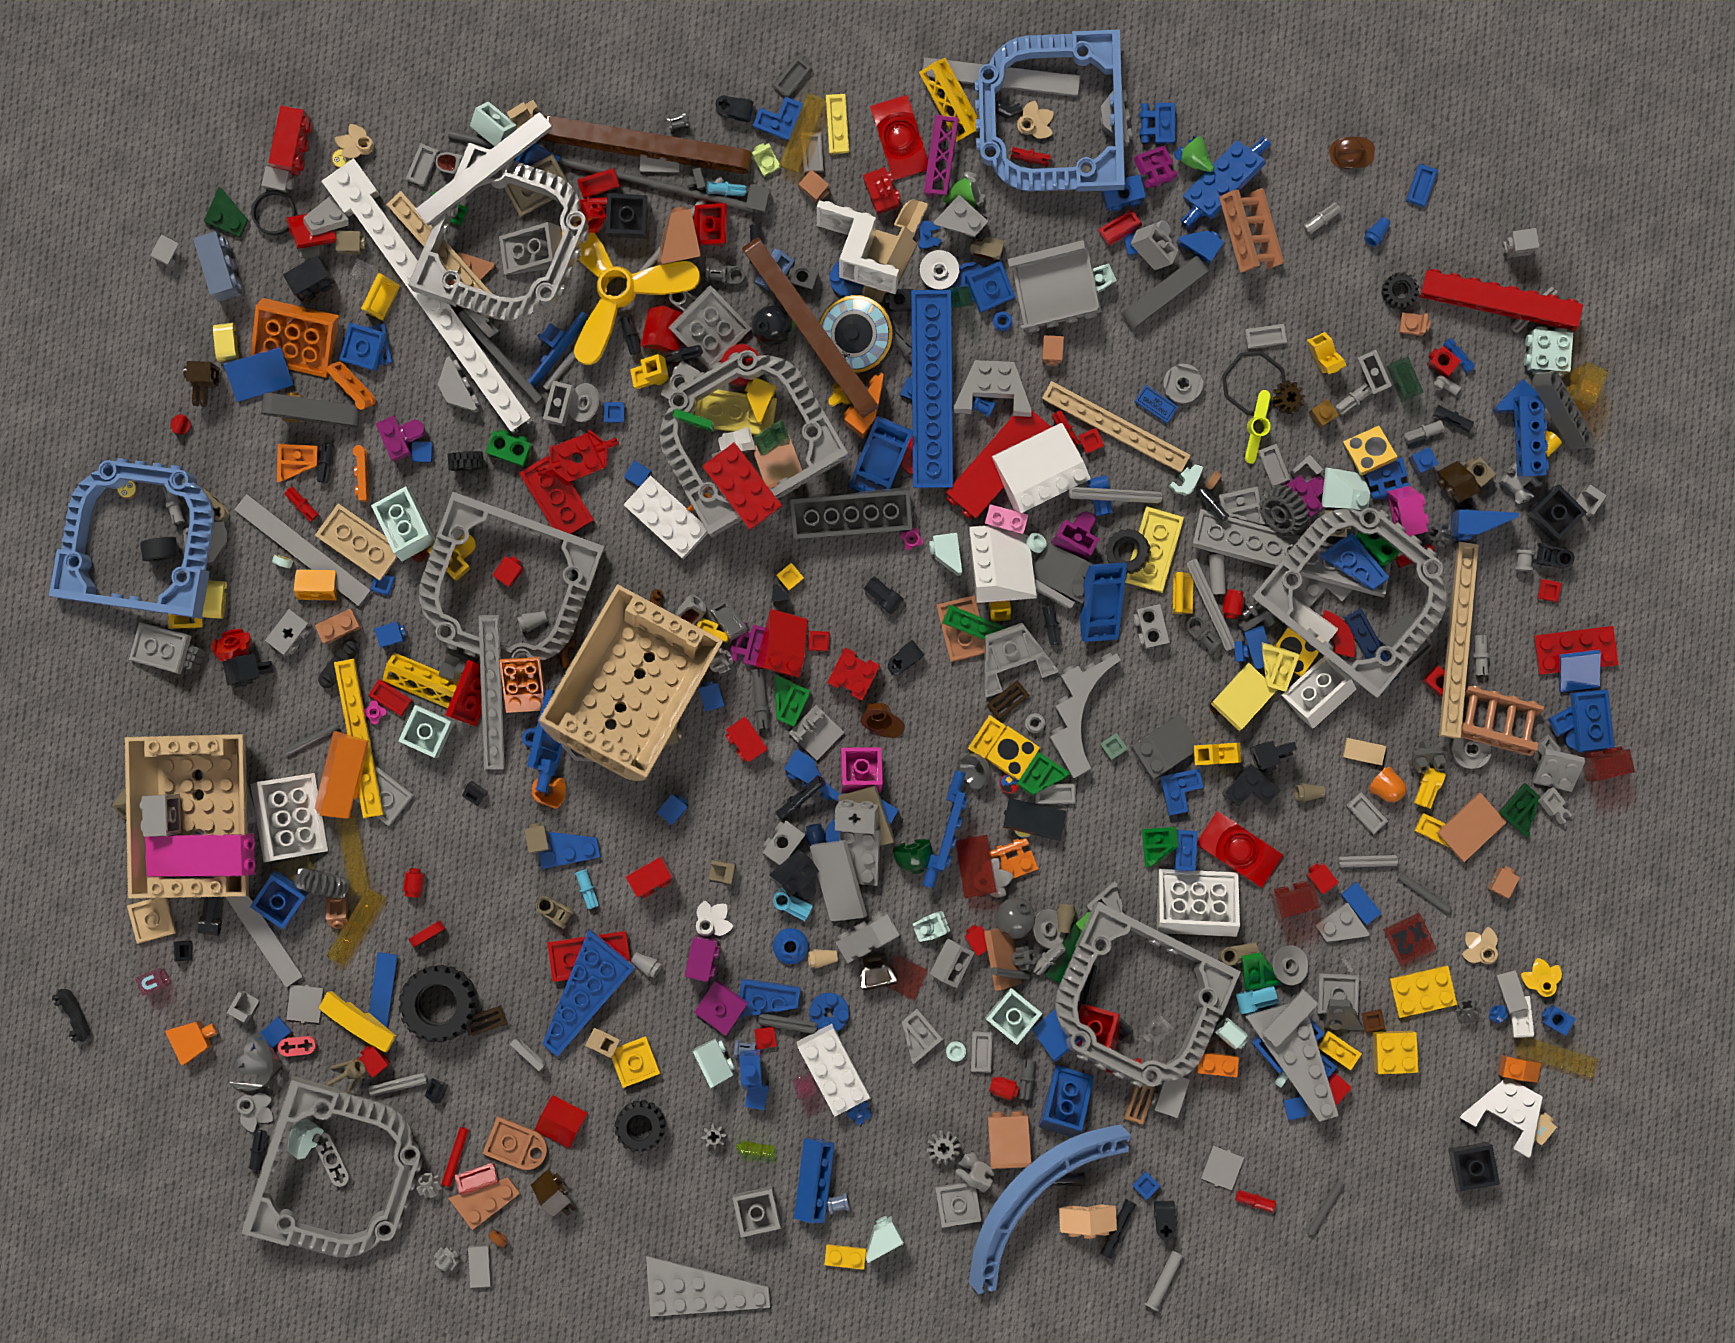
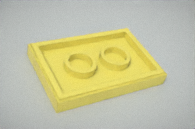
M1247 663L1214 699L1211 705L1237 730L1241 731L1277 689L1267 686L1266 678L1250 663Z

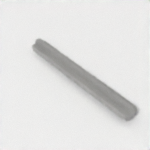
M1081 487L1069 489V497L1071 499L1159 503L1162 501V493L1154 491Z
M1197 559L1187 562V567L1222 640L1224 648L1227 651L1235 648V641Z

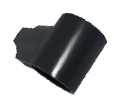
M875 576L863 588L891 615L904 601L902 596L892 588L889 589Z
M205 897L202 916H200L198 921V933L219 936L221 932V927L219 926H222L220 916L223 897Z

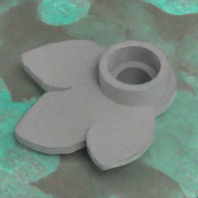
M993 858L983 864L982 872L976 875L974 883L980 891H987L991 896L999 898L1006 896L1004 886L1010 883L1013 874L999 869V858ZM981 879H986L988 884L983 885Z
M258 1093L254 1096L244 1095L238 1099L237 1110L241 1113L240 1122L245 1129L254 1132L258 1122L269 1123L273 1121L272 1111L267 1107L272 1100L270 1096ZM245 1101L250 1103L249 1109L244 1107Z

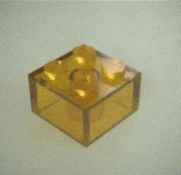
M1585 362L1579 365L1577 369H1573L1569 378L1572 380L1569 387L1566 386L1579 411L1586 412L1594 408L1609 370L1590 362Z

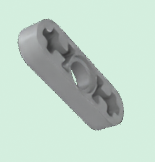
M323 1131L322 1135L317 1134L314 1137V1142L317 1143L315 1148L331 1182L335 1186H344L350 1180V1173L332 1135L326 1131ZM320 1136L323 1138L327 1137L326 1145L328 1148L332 1146L333 1149L323 1153L322 1150L326 1148L324 1144H319ZM329 1153L337 1156L336 1164H329L327 1162V1155ZM339 1164L341 1165L338 1171L340 1174H345L344 1182L336 1180L338 1173L336 1170L332 1172L331 1168H335Z

